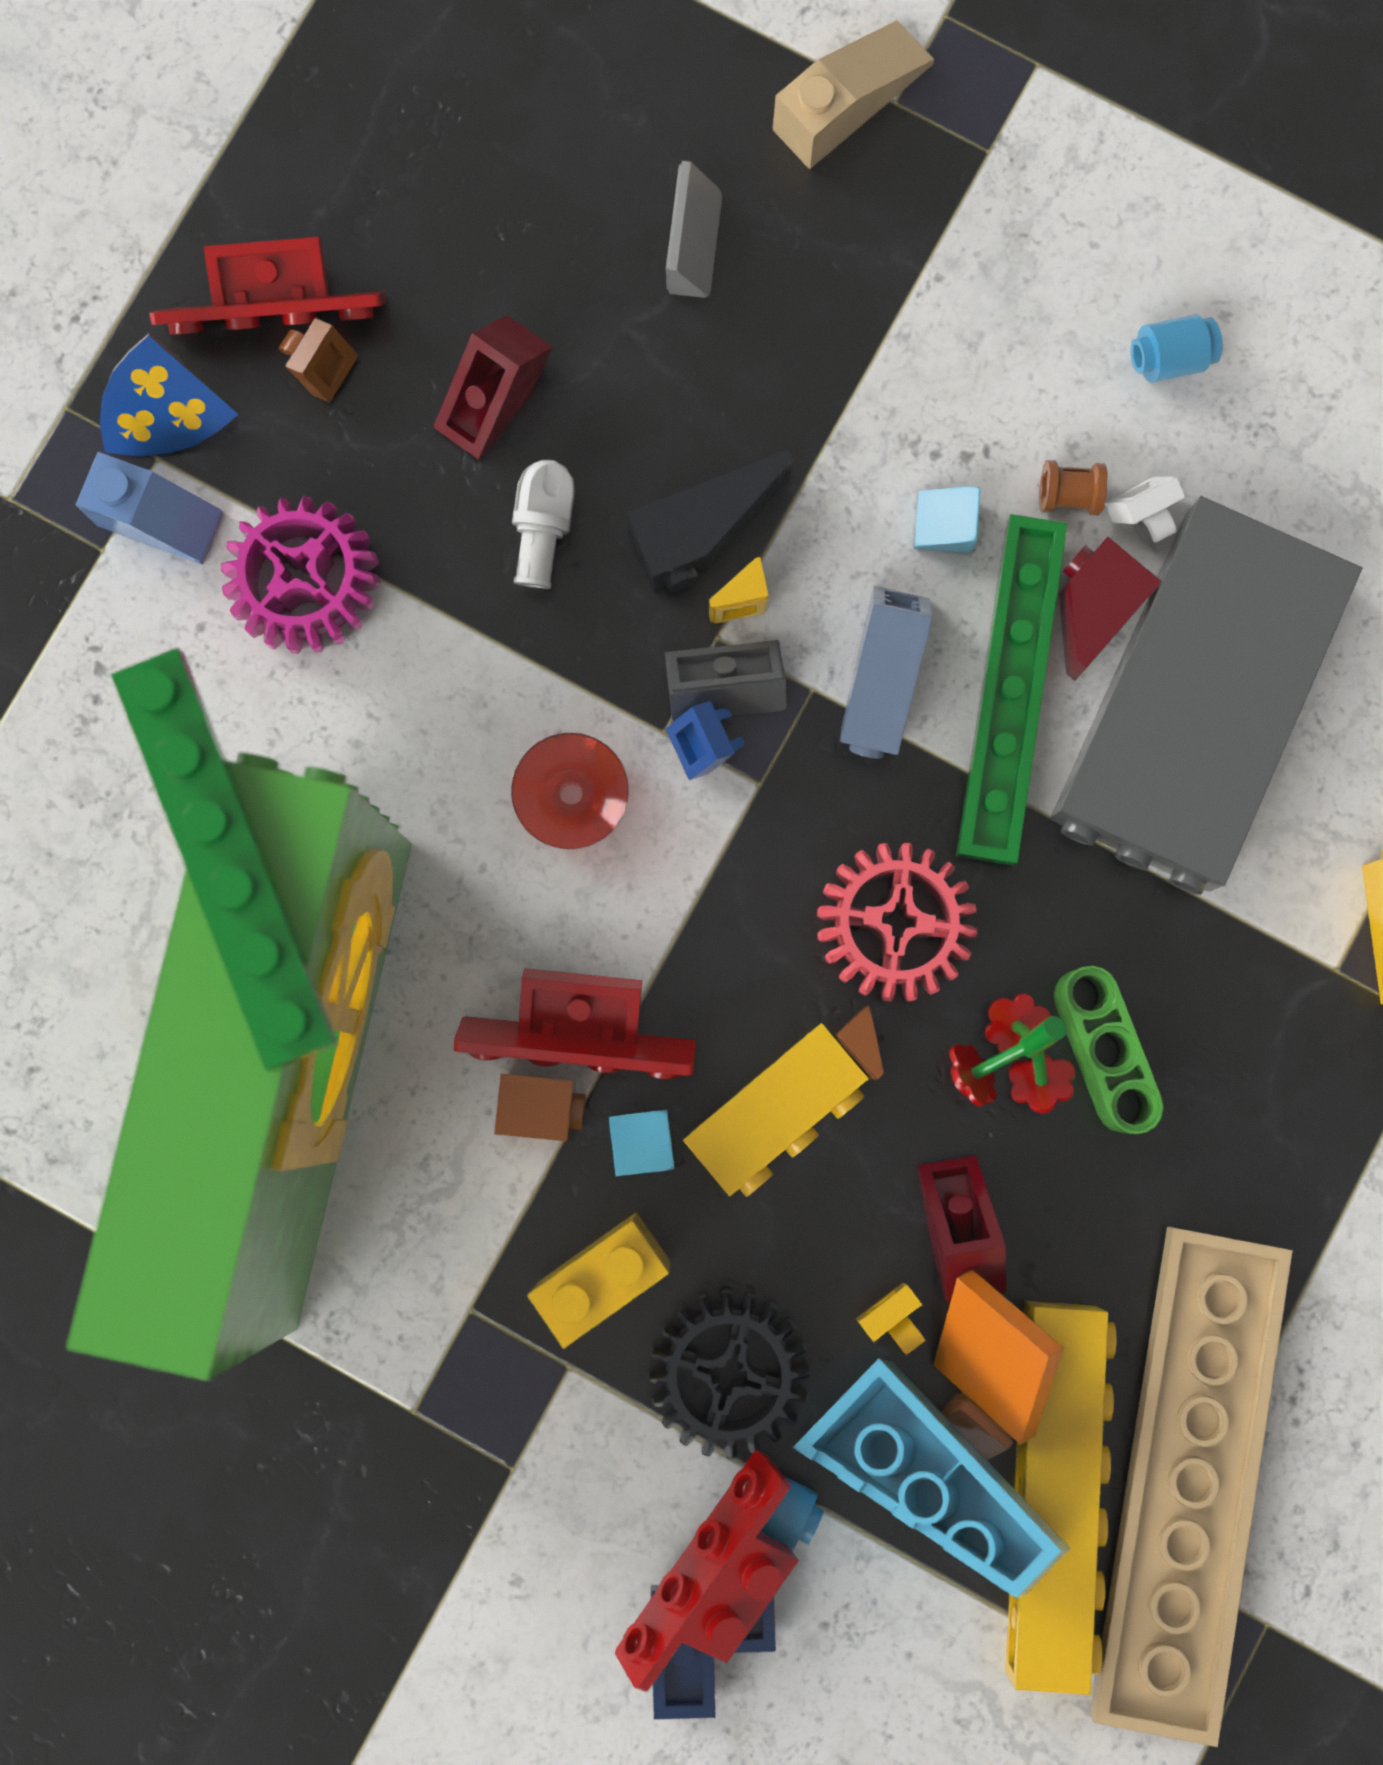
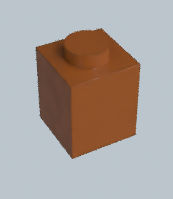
M501 1074L494 1134L570 1141L572 1129L582 1130L586 1094L576 1093L577 1081Z

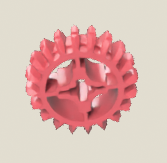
M887 843L879 844L876 850L877 864H873L865 851L857 852L854 858L860 873L857 874L850 867L842 864L836 870V874L846 885V888L828 883L823 890V894L826 897L838 902L837 907L826 905L820 906L817 910L818 918L834 921V927L822 929L817 933L818 940L820 942H828L837 939L839 945L838 948L831 950L825 955L826 962L832 964L845 957L850 965L840 973L839 979L846 983L853 978L857 971L865 977L858 990L859 994L863 996L871 992L875 981L882 983L880 995L883 1002L893 1000L896 985H901L903 996L907 1002L916 1000L918 994L916 981L919 980L925 991L930 995L940 990L939 982L934 972L937 971L943 978L949 981L954 980L958 976V971L948 960L949 956L959 961H967L971 956V951L967 947L956 943L957 939H972L977 936L976 927L960 924L959 919L976 913V905L974 903L957 905L955 899L969 889L967 882H958L950 888L944 880L953 873L954 865L947 862L935 873L929 869L935 858V852L927 849L922 854L918 863L911 862L913 848L910 843H903L898 852V860H892L891 850ZM893 876L892 888L889 890L886 904L880 907L866 906L864 909L851 907L855 894L864 885L881 877ZM911 880L921 884L933 895L939 905L942 919H936L935 915L923 913L915 906ZM899 903L901 918L909 921L911 927L903 930L899 934L898 940L894 942L895 936H892V926L882 923V918L888 917ZM849 925L859 926V929L872 932L878 937L881 943L882 967L871 962L860 952L852 938ZM929 936L941 938L936 952L923 966L900 971L901 957L905 955V948L910 939L927 938Z

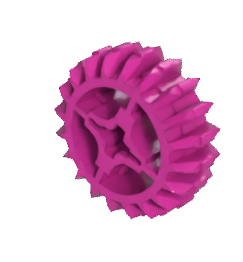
M305 496L301 499L297 511H294L287 499L280 498L277 506L279 513L271 516L265 507L258 506L257 516L261 523L256 527H253L248 522L239 521V529L246 539L244 542L236 540L227 541V550L237 560L221 563L222 573L226 577L233 579L222 586V592L228 600L236 601L230 608L232 616L237 621L247 620L244 630L251 637L256 638L264 634V643L269 648L276 649L285 640L287 649L292 654H299L303 648L304 640L307 639L314 652L322 653L324 649L323 636L329 634L337 644H343L345 636L339 629L346 622L356 630L361 629L363 626V622L355 613L356 609L374 610L375 602L363 591L380 588L378 576L369 572L379 564V559L374 551L366 550L371 540L366 531H355L357 523L349 513H345L337 518V509L334 504L327 501L316 512L312 499ZM312 536L299 547L291 548L282 545V543L293 538ZM342 550L345 561V573L341 587L336 594L327 584V575L335 565L332 559ZM267 558L274 565L275 570L274 577L266 586L269 593L261 601L258 580L262 565ZM284 563H288L296 571L299 569L303 573L309 572L311 579L318 589H315L307 581L302 582L298 578L293 579L292 574ZM305 603H315L322 607L320 610L304 616L283 615L285 611L292 613L298 606Z

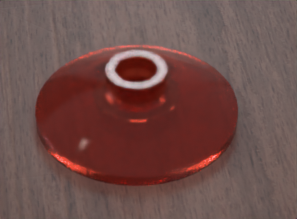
M560 733L537 742L523 755L513 775L511 797L520 823L534 838L554 848L575 850L592 846L605 839L615 830L627 808L629 785L623 764L610 747L589 735ZM568 785L579 786L583 792L582 798L575 804L564 803L561 800L563 788Z

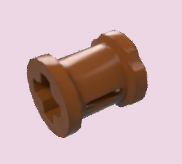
M1046 460L1042 468L1039 487V506L1041 512L1051 513L1055 507L1087 509L1089 515H1100L1104 509L1107 495L1108 472L1105 463H1095L1092 468L1059 467L1056 460Z

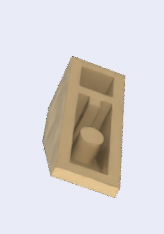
M896 20L818 59L782 89L775 97L773 131L811 169L933 65L934 58Z

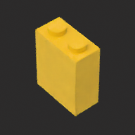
M635 1212L538 1281L527 1296L564 1349L668 1275L670 1259L639 1214Z

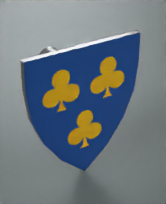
M149 332L127 352L113 369L104 390L100 415L105 453L132 456L173 453L195 446L214 435L237 417L239 411L189 368L181 355L172 353Z

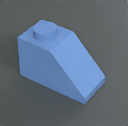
M97 452L75 504L98 527L202 565L224 514L218 507L160 475Z

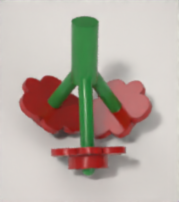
M1026 993L1017 994L1013 1001L1008 998H998L989 1007L988 1016L992 1023L986 1027L984 1034L990 1043L997 1044L998 1055L988 1060L980 1058L977 1050L971 1044L964 1047L956 1044L949 1050L953 1063L951 1076L955 1086L978 1107L990 1103L997 1098L996 1090L992 1085L995 1082L993 1071L1022 1056L1032 1058L1031 1062L1020 1061L1013 1064L1009 1069V1079L1013 1084L1011 1096L1014 1101L1018 1103L1028 1102L1029 1107L1033 1111L1048 1113L1057 1106L1058 1101H1068L1074 1095V1088L1071 1084L1075 1078L1074 1066L1069 1061L1062 1059L1052 1061L1051 1057L1045 1054L1046 1049L1066 1035V1025L1061 1018L1051 1016L1045 1007L1034 1005L1033 998Z

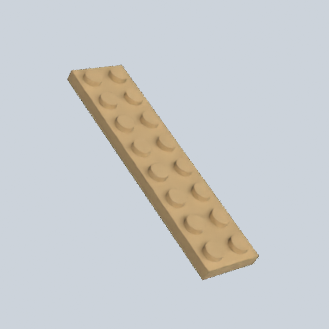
M1167 1226L1101 1641L1102 1667L1100 1674L1096 1675L1090 1716L1094 1723L1218 1747L1292 1250Z

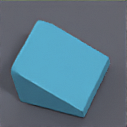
M965 486L919 491L914 549L971 554L977 541L980 487Z
M667 1109L609 1117L616 1176L675 1169Z

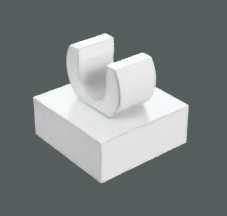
M1177 476L1152 477L1106 501L1105 507L1112 523L1134 524L1142 542L1151 538L1153 542H1158L1177 532L1173 518L1166 507L1184 499L1185 496Z

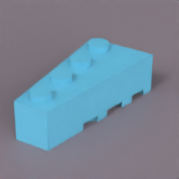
M879 1358L793 1447L810 1460L816 1461L837 1475L838 1479L856 1491L862 1492L892 1512L893 1516L912 1529H917L941 1545L945 1551L1015 1598L1026 1595L1071 1549L894 1362Z

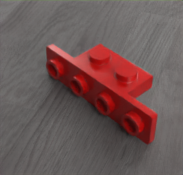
M319 236L203 246L212 305L161 309L149 314L151 325L168 324L169 334H188L203 332V321L225 319L226 330L260 327L259 316L282 314L283 325L312 323L315 318L317 319L316 311L339 310L340 320L374 317L373 307L385 304L386 296L385 291L329 295L322 238Z
M524 968L521 978L519 1022L469 1016L462 1017L454 1037L453 1050L469 1053L473 1058L486 1061L510 1057L528 1059L532 1064L543 1067L568 1063L587 1065L591 1070L602 1073H612L620 1069L645 1071L655 1078L672 1079L679 1075L691 1076L693 1074L696 1041L692 1039L638 1034L643 980Z
M755 1451L744 1467L734 1476L728 1490L709 1517L699 1526L694 1538L671 1571L663 1577L657 1591L638 1618L624 1633L621 1642L615 1650V1656L634 1688L647 1692L682 1643L728 1663L799 1562V1559L789 1546L760 1532L790 1489L789 1481L771 1459L762 1452Z

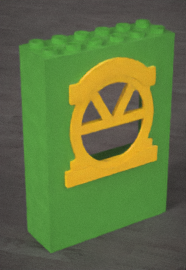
M238 752L236 762L227 761L338 1044L273 1071H265L186 869L67 1350L210 1381L299 1328L412 843L398 831L399 826L389 822L390 817L380 814L379 807L369 804V797L358 794L359 788L357 786L345 783L347 776L335 771L311 766L305 767L303 777L297 776L289 771L278 768L279 761L247 752Z

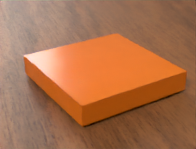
M971 1270L959 1276L956 1280L933 1365L1016 1442L1022 1445L1036 1435L1064 1348L981 1276Z

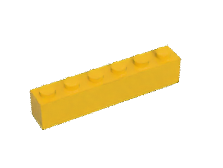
M1024 1301L1023 1313L1064 1349L1036 1435L1022 1445L1017 1442L1014 1489L1071 1549L1026 1595L1015 1598L1009 1594L1005 1672L1015 1690L1091 1695L1092 1674L1099 1675L1102 1667V1644L1100 1636L1094 1635L1095 1610H1103L1105 1602L1104 1576L1101 1571L1096 1570L1098 1547L1106 1546L1108 1537L1107 1513L1104 1508H1099L1100 1484H1108L1111 1472L1110 1450L1108 1446L1102 1445L1103 1421H1111L1113 1415V1389L1111 1384L1105 1383L1106 1359H1113L1116 1352V1327L1114 1322H1108V1312L1097 1306Z

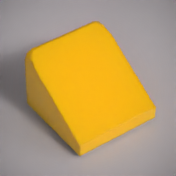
M760 557L750 562L709 599L710 622L717 624L761 615L767 611L769 595Z

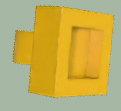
M901 1283L856 1318L873 1342L888 1331L905 1355H908L926 1341L908 1318V1315L922 1304L905 1283Z

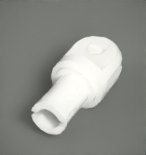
M540 460L528 466L523 471L517 485L512 524L517 527L518 532L522 533L517 572L513 582L517 585L538 589H551L550 579L556 539H561L563 534L569 533L575 495L574 479L565 466L554 460Z

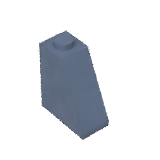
M878 586L873 587L840 735V742L850 744L849 750L857 755L875 759L883 758L884 752L898 755L933 618L930 598Z

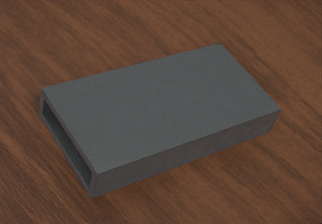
M1200 496L1184 516L1157 577L1162 582L1147 599L1050 820L1063 825L1061 833L1076 842L1093 846L1095 841H1098L1116 849L1115 858L1129 866L1148 870L1151 865L1171 874L1169 882L1184 891L1201 895L1204 890L1210 892L1225 886L1363 567Z

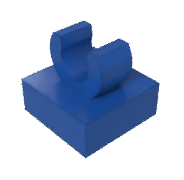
M711 701L692 706L665 728L689 781L709 774L733 756L735 751L745 743L742 737L733 740L728 739L722 723L732 716L731 712L728 709H718L715 711Z

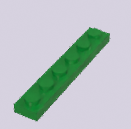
M1010 514L1006 522L956 857L1010 866L1018 863L1068 523Z
M175 647L111 673V678L265 1071H273L338 1044L185 654Z

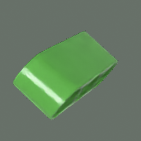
M1086 966L1069 971L1061 976L1055 985L1053 993L1054 1002L1059 1017L1066 1025V1035L1097 1115L1103 1125L1112 1131L1127 1134L1146 1133L1153 1129L1162 1117V1097L1119 987L1113 976L1100 967ZM1080 978L1092 982L1098 992L1097 1003L1090 1011L1079 1007L1073 998V987ZM1103 1034L1112 1036L1119 1045V1058L1110 1067L1100 1063L1095 1055L1096 1041ZM1126 1090H1131L1137 1094L1141 1102L1140 1115L1131 1123L1122 1120L1117 1111L1118 1098Z

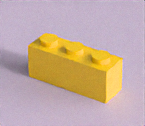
M821 1023L688 1134L683 1141L729 1197L738 1189L747 1197L773 1175V1172L767 1166L784 1150H786L791 1158L795 1157L819 1136L813 1126L831 1111L839 1119L865 1097L858 1088L869 1078Z

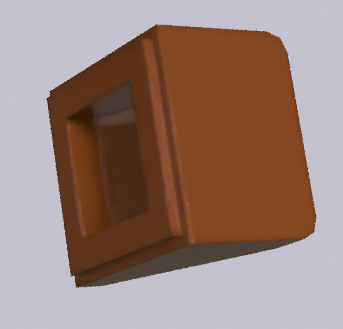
M866 1006L837 1031L833 1037L869 1078L868 1080H878L884 1074L871 1010L869 1006Z
M957 1392L941 1411L986 1460L1008 1450L1013 1443L1012 1437L963 1392L961 1394Z

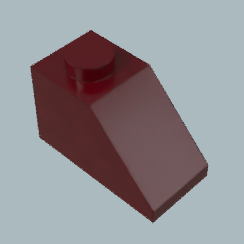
M508 315L473 332L433 428L478 460L484 457L531 396L553 347Z
M1109 537L1095 551L1085 545L1063 570V573L1070 578L1059 594L1066 674L1074 681L1085 671L1162 582Z
M976 1155L918 1165V1175L933 1256L946 1302H951L957 1278L971 1270L981 1276L1000 1294L1007 1293L1006 1245Z

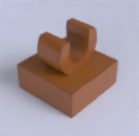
M316 318L305 335L290 329L278 348L282 353L291 356L285 367L314 397L328 403L331 402L358 358V354L331 324Z

